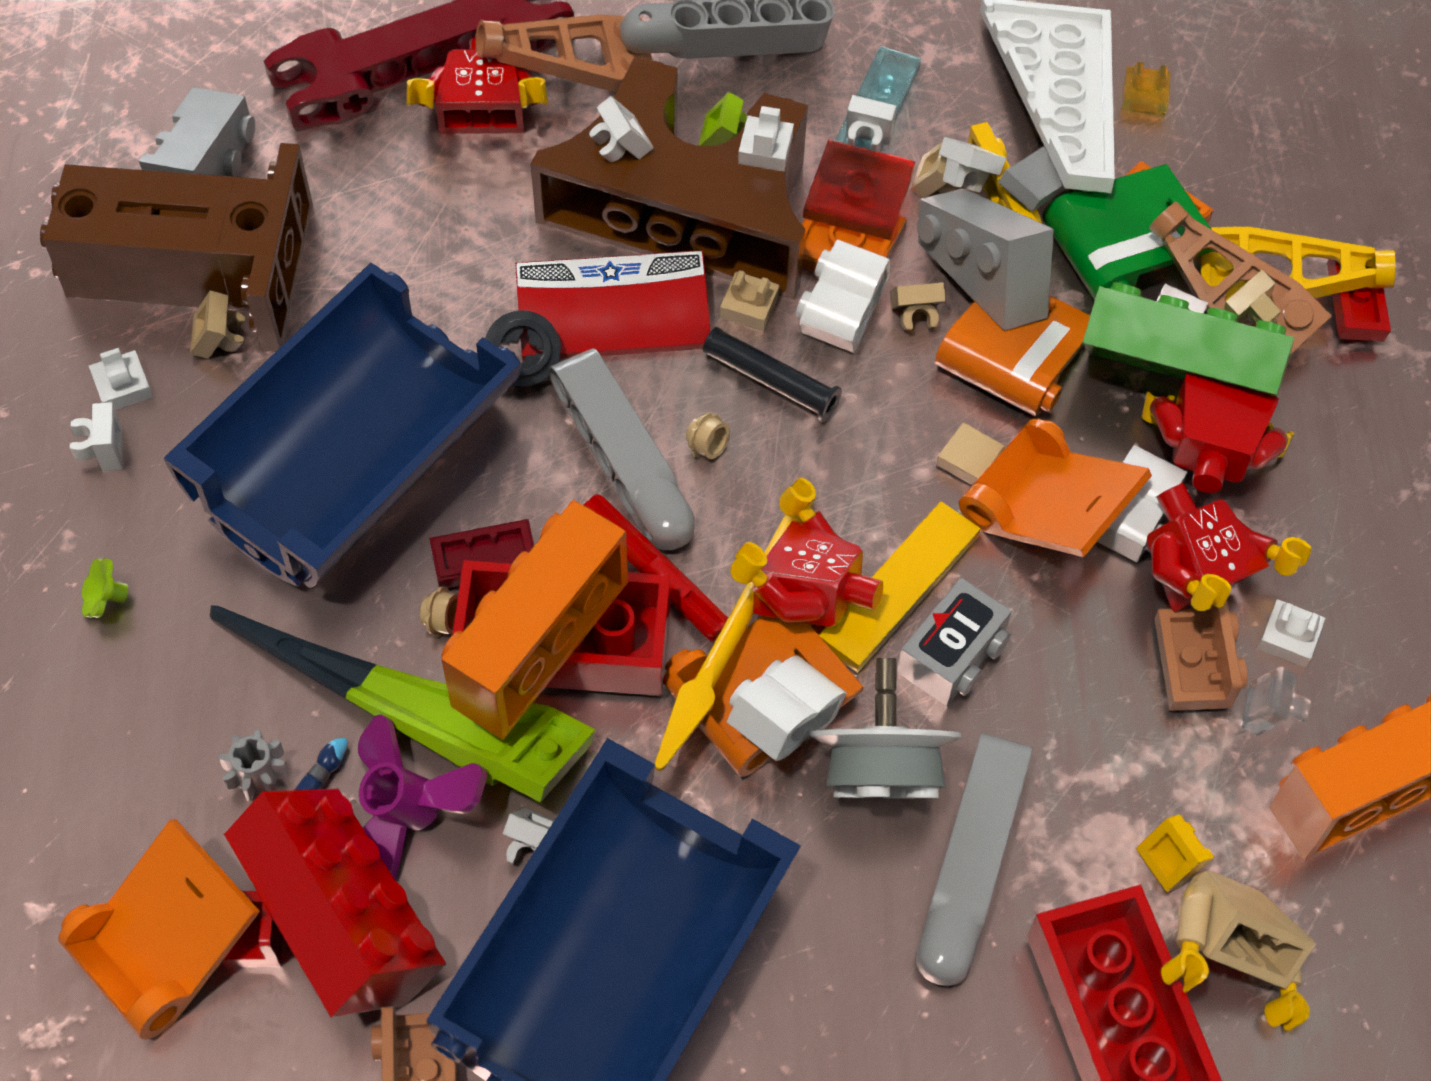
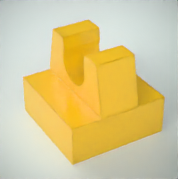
M1180 814L1166 818L1136 847V850L1166 892L1180 888L1214 858L1209 848L1205 849L1194 834L1196 830L1190 822H1186Z

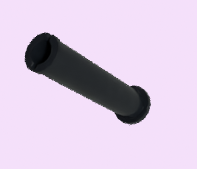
M719 327L712 329L704 342L703 353L705 355L714 357L731 368L814 411L822 422L829 419L839 403L842 389L839 386L830 388L742 340L729 335Z

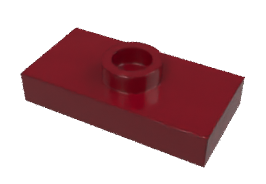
M529 519L429 538L439 587L446 588L460 586L463 560L512 564L519 554L524 551L529 553L534 547Z

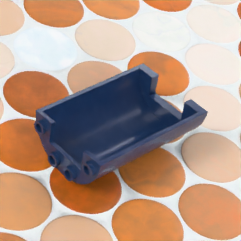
M370 262L164 457V460L172 476L189 500L194 502L200 497L204 511L211 515L208 521L231 544L277 578L297 587L306 580L304 583L311 588L339 562L514 384L520 375L521 363L511 350L504 346L497 347L483 337L476 343L477 353L471 349L463 350L451 342L439 327L433 324L426 325L412 315L409 288L399 275L391 271L386 273Z
M607 738L426 1020L427 1025L435 1036L431 1046L446 1058L457 1063L462 1062L485 1081H666L801 845L753 818L743 835L652 785L655 764Z

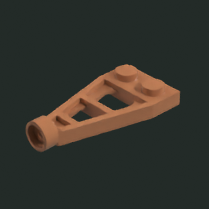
M597 14L505 25L496 21L481 20L476 31L475 43L478 57L496 58L498 62L611 92H617L634 56L653 61L651 53H632L622 43L619 26L625 16ZM586 38L599 40L605 65H596L577 59L574 56L571 41ZM554 39L559 58L532 51L529 41Z
M1177 201L1166 208L1149 227L1163 242L1193 296L1209 303L1205 314H1207L1209 307L1224 310L1227 291L1237 282L1249 281L1258 272L1263 270L1276 283L1271 296L1273 303L1281 310V314L1277 316L1279 320L1276 324L1286 327L1285 334L1294 337L1291 354L1332 317L1299 282L1199 223ZM1183 226L1185 228L1184 234L1179 238H1174L1172 234ZM1210 248L1215 250L1233 266V272L1217 286L1208 285L1194 267L1193 260L1203 249Z

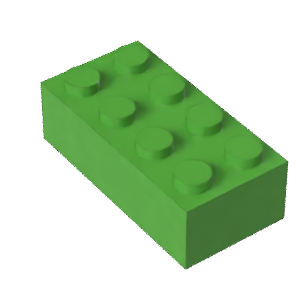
M1113 282L1111 289L1099 286L1082 342L1089 355L1184 380L1186 373H1191L1278 397L1294 342V337L1285 334L1286 327L1263 320H1257L1256 327L1238 323L1236 321L1237 314L1219 308L1209 307L1207 314L1192 311L1188 308V301L1168 295H1161L1159 302L1140 296L1141 289L1123 283Z

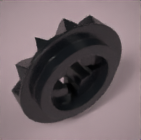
M526 310L504 314L491 325L485 336L486 340L497 347L502 345L510 346V344H518L520 337H523L524 330H528L527 337L529 338L530 347L543 352V354L535 353V356H526L525 362H522L520 375L512 385L514 387L536 386L550 376L549 367L557 364L560 359L561 345L554 326L540 314Z

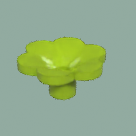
M96 558L91 563L89 576L84 580L81 596L84 600L82 604V615L84 617L100 618L104 613L107 601L122 604L127 598L128 585L113 581V562L111 559Z

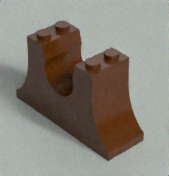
M634 56L613 98L636 117L654 147L641 159H638L626 149L619 160L610 163L599 151L610 142L611 138L602 145H599L589 135L594 126L605 122L601 115L586 129L571 139L550 148L537 150L530 164L536 223L638 254L703 250L705 274L732 281L735 272L744 271L746 275L759 279L764 277L770 282L779 284V296L795 300L801 284L805 228L793 213L788 199L803 166L808 105L789 98L764 93L747 112V117L759 118L761 106L780 109V121L794 124L793 138L785 171L738 164V151L745 125L741 132L733 139L714 146L693 145L677 138L678 68L665 65L659 61H651Z

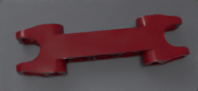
M455 0L345 39L334 28H323L301 35L269 54L264 60L267 77L274 87L287 88L299 84L310 85L292 94L285 102L288 118L293 128L310 129L325 125H336L357 118L371 109L374 103L373 93L407 82L410 79L433 73L438 67L445 66L447 55L453 49H469L470 41L476 37L477 26L481 20L496 21L505 25L551 20L560 17L570 18L574 17V11L569 3L563 1L539 5L532 4V2L537 0ZM539 39L530 40L529 42L531 50L540 53L554 44L555 40ZM287 61L299 62L285 71H277L279 66ZM318 104L314 111L308 114H299L304 107Z

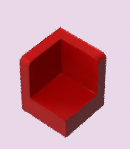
M242 891L260 912L222 960V963L225 967H281L282 933L258 892Z

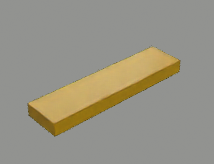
M940 501L871 577L883 581V593L877 609L871 610L850 604L837 625L826 627L819 636L844 664L859 673L977 540L981 528Z

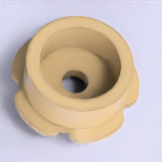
M705 413L701 417H696L690 423L686 432V440L691 449V454L696 458H701L702 456L709 459L717 458L726 448L730 437L728 424L722 422L718 414Z
M439 587L437 591L427 595L420 607L421 623L426 625L428 633L433 634L435 637H441L443 633L451 635L453 633L458 594L450 593L446 587Z

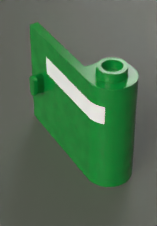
M1167 164L1116 178L1111 193L1085 192L1081 190L1066 193L1052 201L1043 213V221L1048 227L1054 229V238L1094 301L1099 286L1111 289L1113 282L1135 286L1140 274L1175 264L1163 242L1149 229L1153 221L1172 203L1177 201L1193 219L1211 229ZM1181 226L1172 236L1174 238L1181 237L1185 232V228ZM1210 248L1203 249L1196 257L1214 252L1215 250Z

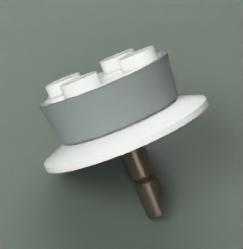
M876 658L875 690L877 693L875 694V726H867L864 729H831L810 732V738L835 747L831 751L826 786L834 787V798H939V788H945L946 786L941 752L938 748L962 739V733L945 730L907 729V727L897 726V695L894 693L897 690V659Z

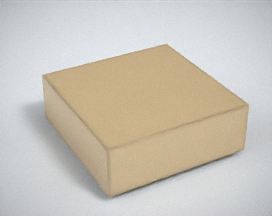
M963 422L938 455L936 465L973 485L1004 450L1005 445Z

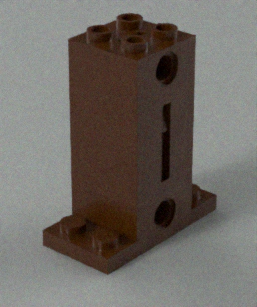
M280 143L277 161L269 163L267 179L64 165L60 182L55 183L52 188V210L49 220L43 221L41 225L40 243L43 249H47L52 261L53 275L59 279L67 298L199 307L211 290L228 295L227 310L250 311V330L257 333L261 351L276 352L282 346L313 205L299 144Z

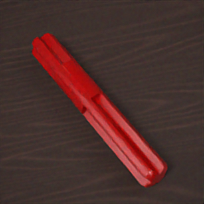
M595 494L583 504L585 507L626 531L627 560L640 573L670 575V603L710 641H716L728 617L606 498L600 494Z

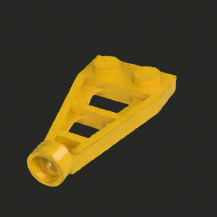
M1249 226L1210 227L1214 232L1253 255L1266 253L1286 258L1291 263L1292 272L1289 277L1299 282L1314 298L1365 287L1394 288L1395 250H1375L1374 247ZM1216 251L1201 255V276L1208 285L1217 286L1233 272L1232 264ZM1306 257L1337 260L1340 264V272L1333 276L1307 279L1302 275V260ZM1239 281L1227 291L1225 300L1227 301L1248 281Z

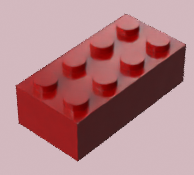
M463 560L452 635L457 631H465L474 620L476 609L483 597L490 591L497 592L507 580L512 564ZM627 572V585L546 687L662 696V680L664 677L670 613V575Z
M339 789L262 791L224 833L330 1017L378 1010L382 1007L406 1005L446 965L445 960L435 946L434 937L422 925L407 900L405 890L393 878L380 857L379 848L367 836L353 813L350 801L342 795Z
M1141 884L1036 914L1027 939L1082 1081H1222L1188 996L1183 992V984L1180 978L1170 985H1167L1162 979V967L1172 958Z

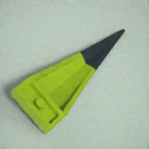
M211 605V619L372 715L388 717L392 720L394 728L460 767L471 763L484 767L487 770L486 783L491 786L502 782L541 803L592 745L596 729L551 706L537 703L531 704L504 740L453 709L450 705L447 685L445 683L418 677L346 655L264 625L218 605Z

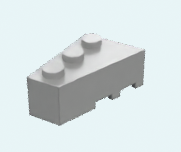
M192 87L172 115V122L176 123L171 132L160 131L156 137V145H160L154 155L144 154L139 160L142 170L237 177L241 168V153L245 143L252 141L255 132V119L249 114L245 96Z
M964 188L919 199L918 243L1003 331L1048 318L1053 228Z

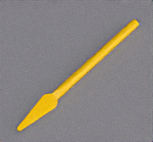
M815 499L809 505L810 507L813 505ZM786 514L784 515L765 550L766 555L792 521L802 522L799 516L790 517ZM752 582L745 586L696 678L683 684L680 688L655 760V769L657 771L665 769L712 709L715 701L713 688L754 614V584Z

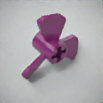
M376 715L364 730L358 742L359 757L369 768L360 783L359 800L363 809L369 814L374 815L363 826V829L379 848L380 857L396 881L406 830L415 831L427 827L436 818L439 810L464 814L474 809L481 799L487 779V770L478 764L471 763L431 780L403 768L392 720L383 715Z

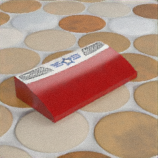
M703 250L515 263L518 310L540 314L554 326L561 345L560 359L571 358L591 348H595L601 356L703 349L704 342L710 333ZM524 330L523 337H520L522 362H525L527 355L543 354V352L537 351L536 348L530 347L529 338L527 337L528 330Z

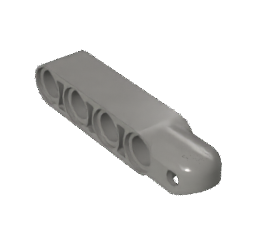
M677 0L673 3L641 4L624 17L619 30L622 43L632 53H669L676 58L682 59L813 52L819 50L826 40L834 16V6L830 0ZM646 14L651 20L641 21L639 16Z
M591 348L550 366L549 374L555 392L641 533L657 549L673 550L687 544L694 536L695 518L693 512L678 489L671 468L595 348Z
M983 732L979 739L916 953V965L919 972L927 980L937 985L950 986L958 984L966 978L971 968L1033 747Z

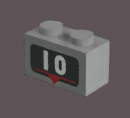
M960 578L902 647L897 673L945 706H948L958 692L966 696L971 691L982 673V670L978 667L987 656L996 659L1003 651L1011 637V633L1006 631L1012 611L963 578Z

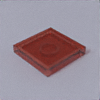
M828 140L803 208V218L892 240L914 174L916 161Z

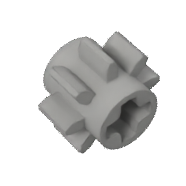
M259 729L255 730L253 736H244L242 738L236 735L232 736L233 745L230 748L229 754L224 753L218 756L222 768L228 771L222 777L227 789L233 790L240 785L246 799L249 801L252 800L254 794H260L262 791H275L274 784L278 776H286L289 773L285 761L279 759L284 754L279 739L267 744Z

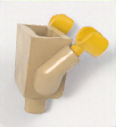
M1211 870L1195 875L1189 887L1184 891L1178 909L1179 925L1176 944L1181 948V953L1162 967L1163 981L1170 985L1182 976L1184 979V993L1200 984L1207 978L1209 973L1205 959L1198 953V951H1202L1209 959L1280 987L1281 996L1267 1002L1264 1007L1265 1016L1270 1026L1277 1027L1283 1024L1284 1029L1288 1031L1303 1024L1310 1016V1008L1305 998L1297 992V987L1302 985L1301 966L1315 947L1316 942L1260 891Z

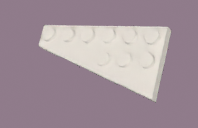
M981 0L980 13L1064 187L1085 192L1111 193L1115 180L1111 10L1016 0Z

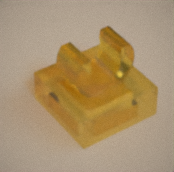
M1143 62L1136 63L1134 67L1127 66L1123 81L1121 111L1165 117L1169 103L1171 74L1167 66L1161 65L1159 70L1143 68Z

